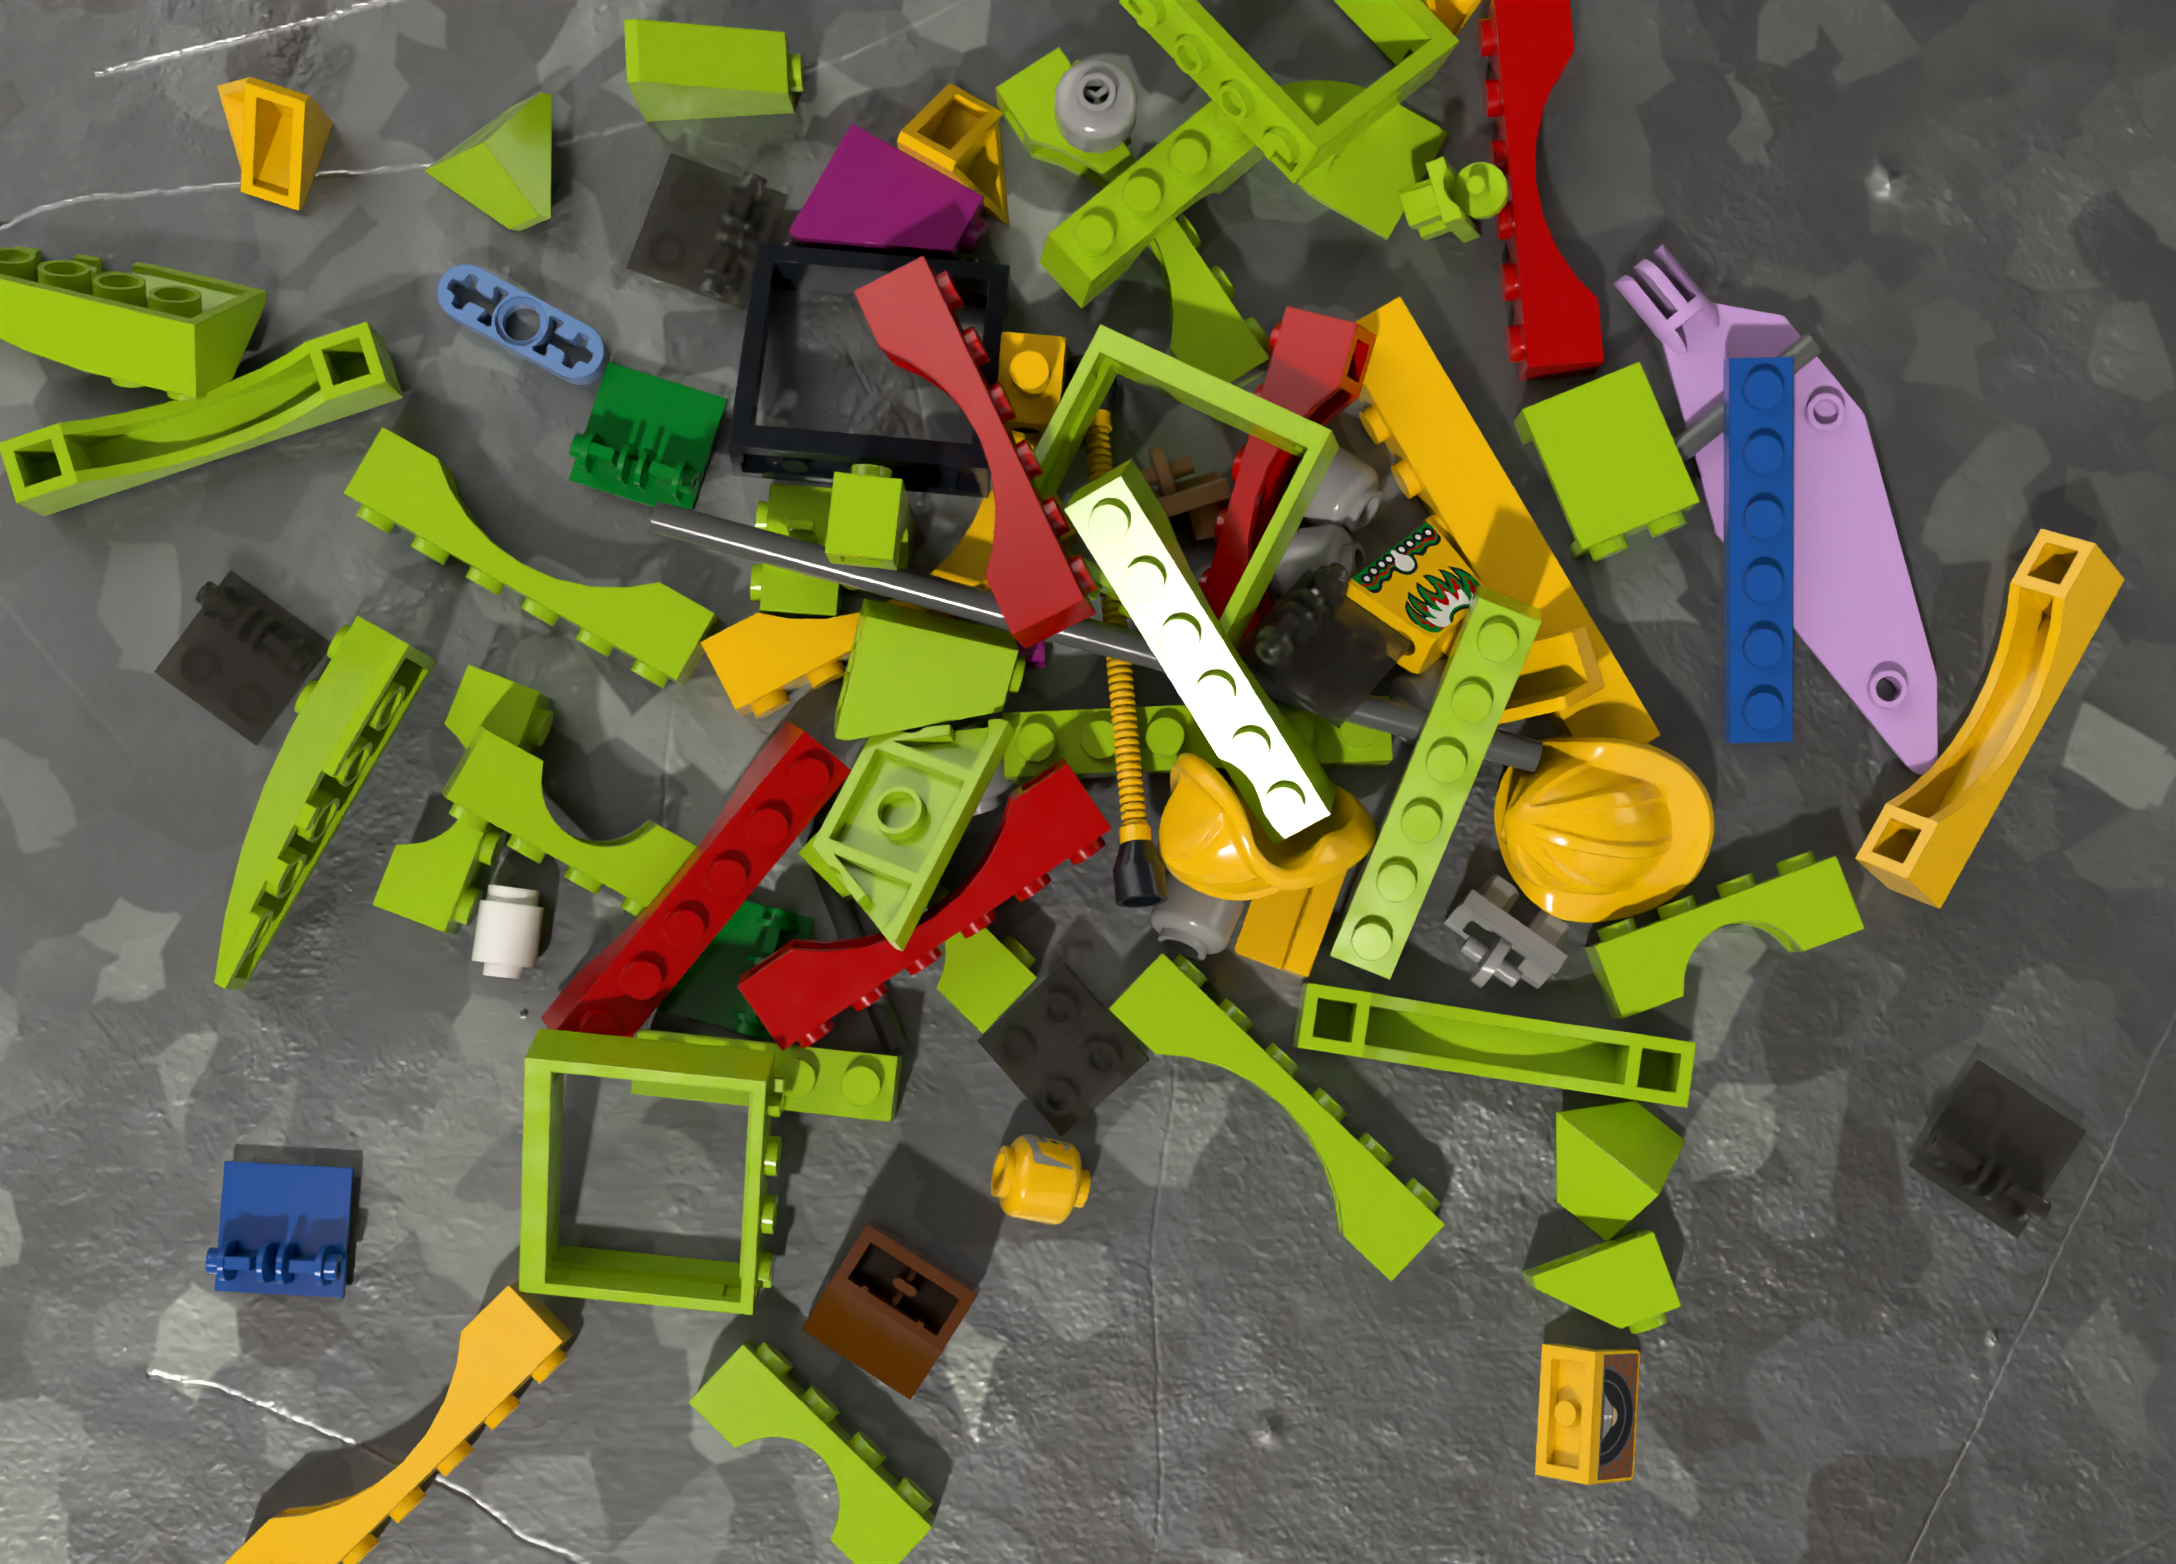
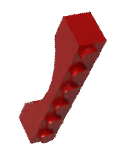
M1491 0L1485 18H1479L1477 21L1476 35L1479 56H1489L1491 79L1483 80L1482 104L1485 118L1494 117L1496 140H1491L1488 143V163L1493 164L1503 172L1509 185V196L1506 205L1499 213L1493 216L1496 239L1506 240L1508 263L1500 264L1499 288L1502 301H1511L1513 325H1506L1507 362L1517 363L1518 381L1591 376L1595 374L1604 362L1598 298L1576 277L1556 247L1542 213L1536 182V141L1543 108L1551 90L1564 73L1575 51L1570 0Z
M921 256L855 290L854 294L878 346L896 367L926 380L950 397L966 414L979 436L991 470L996 507L993 547L985 578L1012 636L1024 648H1028L1097 614L1088 594L1098 590L1095 580L1082 555L1078 554L1070 558L1061 536L1071 532L1069 525L1054 496L1043 500L1034 479L1044 474L1041 465L1027 439L1018 443L1015 441L1007 422L1017 418V415L1001 383L998 382L990 386L981 366L990 362V357L974 326L965 330L962 328L955 310L965 305L949 272L946 270L937 275L926 258Z
M1286 306L1282 322H1278L1275 325L1269 339L1268 355L1271 361L1265 382L1257 387L1254 395L1325 427L1334 416L1359 398L1377 335L1355 322ZM1250 434L1246 446L1244 445L1239 449L1234 459L1232 479L1235 485L1228 507H1225L1220 512L1215 524L1214 540L1217 546L1211 567L1203 572L1198 583L1218 621L1277 509L1288 478L1300 457ZM1269 583L1236 651L1242 660L1279 669L1286 641L1275 614Z
M786 721L746 769L735 792L720 816L674 878L620 936L580 969L541 1016L547 1029L633 1037L850 774L851 769L803 729Z
M1063 757L1009 794L1001 823L983 857L957 888L934 907L922 914L904 951L895 949L881 932L866 937L833 941L793 939L741 974L737 987L782 1051L796 1041L802 1049L806 1048L834 1028L830 1019L848 1006L852 1005L855 1011L859 1012L880 999L889 990L884 983L905 968L910 975H914L935 962L943 954L938 947L940 944L958 932H961L966 939L983 930L997 918L992 909L1015 895L1019 902H1022L1042 890L1051 882L1047 872L1069 858L1073 865H1077L1094 855L1106 844L1101 836L1111 830V827Z

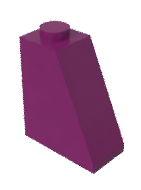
M851 123L788 232L792 242L800 243L808 248L840 250L845 247H857L869 253L900 256L916 252L926 254L934 259L959 261L964 251L970 255L975 253L988 230L989 221L984 219L986 214L984 196Z

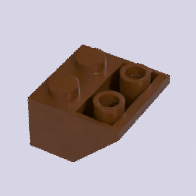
M871 1219L831 1279L802 1331L911 1400L978 1296L980 1288L877 1221Z

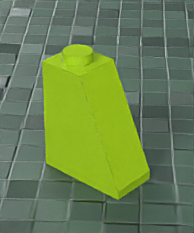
M645 19L624 20L627 84L646 122L794 113L793 92L804 91V70L801 53L791 54L785 32Z
M864 598L834 715L835 738L849 741L1002 712L1007 692L1017 693L1020 688L1025 668V656L1018 654L1016 640L1011 632Z

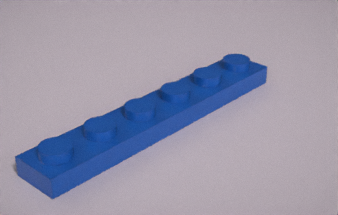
M1793 357L1724 359V741L1727 743L1793 742Z

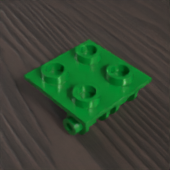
M607 362L584 434L576 433L571 443L569 456L574 458L575 461L568 480L651 507H655L657 501L692 510L728 399Z
M744 901L658 1005L657 1010L735 1030V1032L775 1041L738 989V981L741 974L793 939L809 940L815 919Z

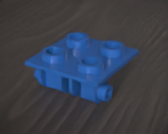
M224 1161L218 1248L210 1247L208 1249L205 1262L206 1272L208 1274H216L214 1291L344 1298L354 1168Z

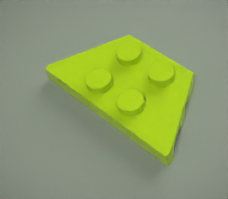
M992 719L988 720V727L960 731H954L952 726L947 724L925 727L915 733L897 731L870 736L812 844L814 849L895 949L904 951L1016 733L1008 721Z

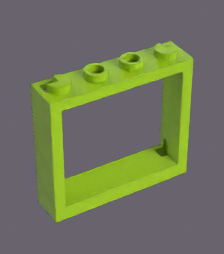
M1119 0V3L1134 17L1137 24L1144 28L1175 60L1178 67L1207 93L1219 106L1223 114L1231 119L1264 153L1268 161L1271 160L1294 185L1431 80L1459 43L1458 38L1421 0H1333L1396 66L1317 126L1197 0ZM1298 158L1299 162L1296 164L1294 160Z
M1100 324L1034 451L1044 473L1034 479L1043 500L1055 495L1117 373L1302 458L1219 620L1226 635L1236 649L1331 465L1339 445L1331 429ZM1067 550L1070 558L1076 556V554ZM1083 558L1098 590L1088 594L1089 598L1096 601L1099 593L1102 592L1121 601L1099 565ZM1121 602L1118 611L1132 619Z
M539 1028L528 1049L524 1062L519 1292L753 1315L760 1287L771 1288L775 1264V1253L764 1251L765 1233L774 1234L778 1212V1195L767 1194L768 1176L778 1175L782 1148V1138L771 1136L772 1117H781L785 1096V1078L774 1077L775 1052ZM564 1073L749 1092L740 1263L559 1245Z

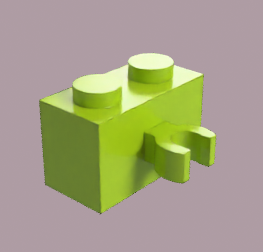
M770 483L769 500L758 501L755 527L826 546L832 488ZM753 563L750 599L751 601L760 602L759 610L761 613L790 619H827L842 616L843 585L764 563Z

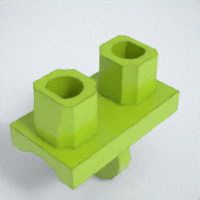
M1444 156L1425 163L1430 179L1398 190L1409 227L1413 230L1418 229L1424 241L1451 231L1463 243L1480 238L1479 228L1471 218L1478 220L1491 218L1502 210L1509 196L1508 181L1503 172L1493 164L1486 162L1472 163L1458 173Z

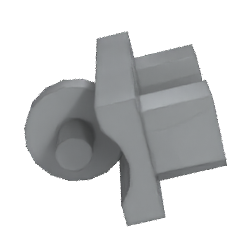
M1493 874L1476 891L1472 889L1452 909L1443 924L1466 939L1459 951L1478 964L1470 977V981L1479 988L1483 987L1491 976L1494 975L1511 988L1522 978L1538 989L1552 973L1556 974L1568 957L1561 949L1570 929L1569 924L1540 910L1526 927L1508 914L1520 894L1515 886L1496 874Z

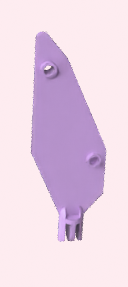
M1662 244L1652 252L1654 263L1643 259L1633 267L1632 271L1636 281L1628 275H1623L1613 284L1662 343L1684 425L1687 429L1724 399V359L1776 357L1801 336L1785 316L1711 302L1665 245ZM1816 357L1793 375V629L1909 771L1914 774L1923 775L1938 760L1936 671L1865 414L1822 361ZM1722 432L1693 457L1715 534L1724 544V432ZM1881 678L1889 680L1894 687L1893 697L1888 702L1882 700L1876 692L1877 683Z

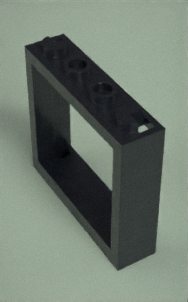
M781 242L777 245L757 243L728 442L733 476L833 484L834 472L851 473L852 465L871 464L891 469L892 478L902 479L906 491L988 498L991 470L979 436L974 428L971 444L755 424L774 288L855 295V290L924 256L937 275L946 270L949 272L964 305L986 307L982 342L991 361L982 365L981 368L989 385L992 386L997 383L1001 335L1002 332L1007 330L1010 302V265L995 264L982 258H971L965 261L934 259L926 254L916 252L900 256L869 253L857 247L831 250L808 248L796 242Z

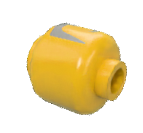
M1024 1134L1016 1138L1010 1147L1002 1146L998 1151L991 1176V1194L993 1197L999 1198L1003 1211L1010 1217L1047 1225H1057L1067 1219L1074 1207L1082 1208L1090 1190L1091 1175L1089 1170L1082 1169L1080 1153L1073 1144Z

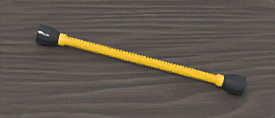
M1085 353L1074 356L1066 362L1068 385ZM1117 375L1085 435L1090 483L1113 470L1109 435L1113 430L1111 414L1118 394ZM1100 592V598L1102 599L1100 601L1103 614L1102 621L1127 628L1128 621L1126 620L1128 617L1118 611L1121 601ZM1106 657V661H1108L1106 666L1109 669L1107 675L1110 677L1108 684L1110 685L1109 692L1111 693L1109 698L1112 701L1110 703L1112 708L1111 716L1113 717L1112 724L1114 725L1112 730L1114 732L1113 739L1115 740L1114 748H1116L1115 756L1117 757L1115 762L1118 765L1116 767L1118 772L1117 780L1119 781L1118 788L1120 789L1118 794L1121 797L1119 803L1122 805L1120 812L1123 813L1121 815L1122 827L1119 828L1120 846L1113 867L1115 902L1120 907H1148L1164 903L1168 900L1165 867L1152 842L1151 825H1148L1145 820L1147 815L1144 812L1146 806L1143 804L1145 802V797L1143 796L1144 788H1142L1144 784L1143 780H1141L1143 774L1141 772L1142 765L1140 764L1141 756H1139L1140 748L1138 747L1140 742L1138 740L1139 733L1137 732L1138 724H1136L1137 716L1135 715L1137 711L1135 708L1136 701L1134 700L1135 693L1133 692L1134 684H1132L1134 680L1133 676H1131L1133 670L1130 668L1132 663Z

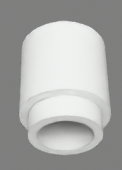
M488 885L486 900L479 901L471 960L484 962L483 975L522 979L523 967L536 968L544 908L538 907L540 891Z

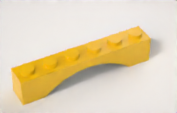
M993 490L989 492L988 498H983L973 523L956 548L930 575L991 591L985 574L994 538L993 530L996 507ZM1056 492L1054 498L1060 506L1071 531L1061 536V539L1066 549L1070 551L1069 547L1078 543V532L1064 511V506ZM896 599L885 602L954 619L956 617L952 614ZM757 612L700 643L735 710L743 717L753 712L756 719H760L788 705L790 699L787 694L807 683H810L813 690L845 675L846 669L843 664L847 663L860 612L827 619H790Z
M2040 529L2010 582L2007 611L1998 649L1986 682L1970 715L1952 743L1934 765L1906 791L1885 804L1855 857L1859 863L1888 889L1941 909L2125 580L2096 543Z
M519 1281L508 1285L461 1331L457 1364L445 1401L427 1434L399 1466L379 1482L354 1495L321 1505L285 1509L270 1518L224 1564H359L380 1543L372 1533L389 1516L397 1524L406 1518L427 1497L420 1486L436 1470L444 1477H447L474 1451V1448L467 1440L484 1423L493 1431L518 1408L521 1402L513 1395L531 1377L540 1385L568 1358L560 1348L573 1336V1333L534 1293L519 1292Z

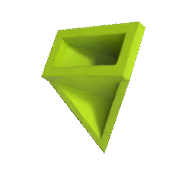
M540 92L508 108L426 168L424 172L507 229L521 231L550 219L552 95Z
M1634 1100L1556 1112L1557 1198L1555 1201L1604 1241L1608 1242L1660 1194L1686 1141Z

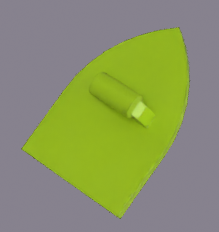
M1332 80L1301 81L1279 86L1317 126L1367 89L1351 83ZM1398 104L1296 184L1323 205L1388 241L1404 213L1398 190L1423 180L1427 173L1425 163L1435 159L1449 132ZM1295 159L1294 162L1297 164L1299 159Z

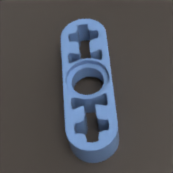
M472 264L456 265L448 269L440 278L437 286L439 304L448 316L461 326L571 384H590L599 379L604 373L609 361L608 349L597 331L589 325ZM474 282H478L476 285L478 292L485 300L496 305L493 316L491 317L484 308L468 302L462 310L459 309L461 302L454 295L456 289L459 286L469 289ZM502 294L506 295V297L500 301V296ZM519 309L534 310L540 317V327L536 335L525 341H517L510 338L506 330L507 320L510 315ZM492 318L491 326H486L485 324ZM556 323L562 325L555 331L560 340L574 347H578L583 340H587L586 348L593 356L588 364L578 361L573 368H569L570 360L561 349L549 344L552 340ZM547 347V353L545 356L539 354Z

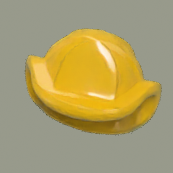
M1552 737L1540 740L1543 742V747L1534 773L1508 766L1500 782L1494 806V823L1498 844L1513 880L1534 904L1548 914L1562 920L1584 923L1606 922L1633 917L1655 909L1679 895L1690 885L1703 868L1714 837L1715 820L1712 802L1706 787L1697 774L1672 754L1656 746L1629 739Z
M1183 753L1175 760L1170 774L1172 795L1161 817L1157 848L1158 854L1167 870L1178 881L1193 890L1219 899L1246 901L1264 898L1282 890L1307 889L1333 879L1353 867L1369 853L1376 842L1377 829L1366 807L1353 794L1332 783L1336 790L1330 815L1273 845L1229 773L1222 776L1203 758L1193 753Z

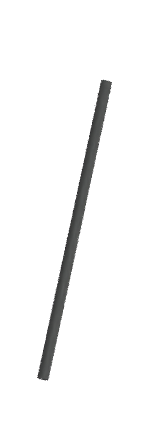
M657 501L654 507L649 528L650 533L1009 630L992 591L898 566L897 570L832 564L825 554V546L661 501ZM1087 618L1044 639L1165 672L1139 631ZM1243 660L1265 693L1275 703L1415 741L1418 739L1429 711ZM1496 729L1484 759L1534 773L1541 757L1543 742Z

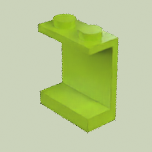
M1640 361L1524 408L1514 421L1523 445L1534 442L1575 538V541L1568 547L1572 559L1590 552L1593 561L1597 562L1627 549L1629 545L1626 537L1648 529L1651 537L1655 538L1678 529L1688 523L1684 514L1700 502Z

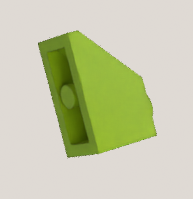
M1644 1228L1633 1230L1614 1237L1608 1242L1604 1241L1522 1271L1526 1284L1619 1329L1628 1326L1631 1334L1642 1333L1667 1323L1668 1319L1665 1312L1682 1307L1653 1231Z

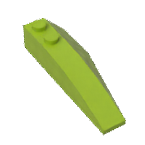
M22 246L0 248L1 340L67 366L109 377L114 385L120 387L138 388L146 386L167 391L169 398L178 401L201 400L206 397L208 392L233 379L266 304V290L159 265L135 262L131 266L132 273L103 270L102 257L77 254L73 257V261L53 260L44 262L41 261V249Z
M358 615L351 626L348 624L342 626L331 641L327 656L331 661L319 681L316 679L311 680L300 693L294 711L299 715L291 726L262 789L241 849L225 912L214 980L215 984L224 989H245L437 663V660Z

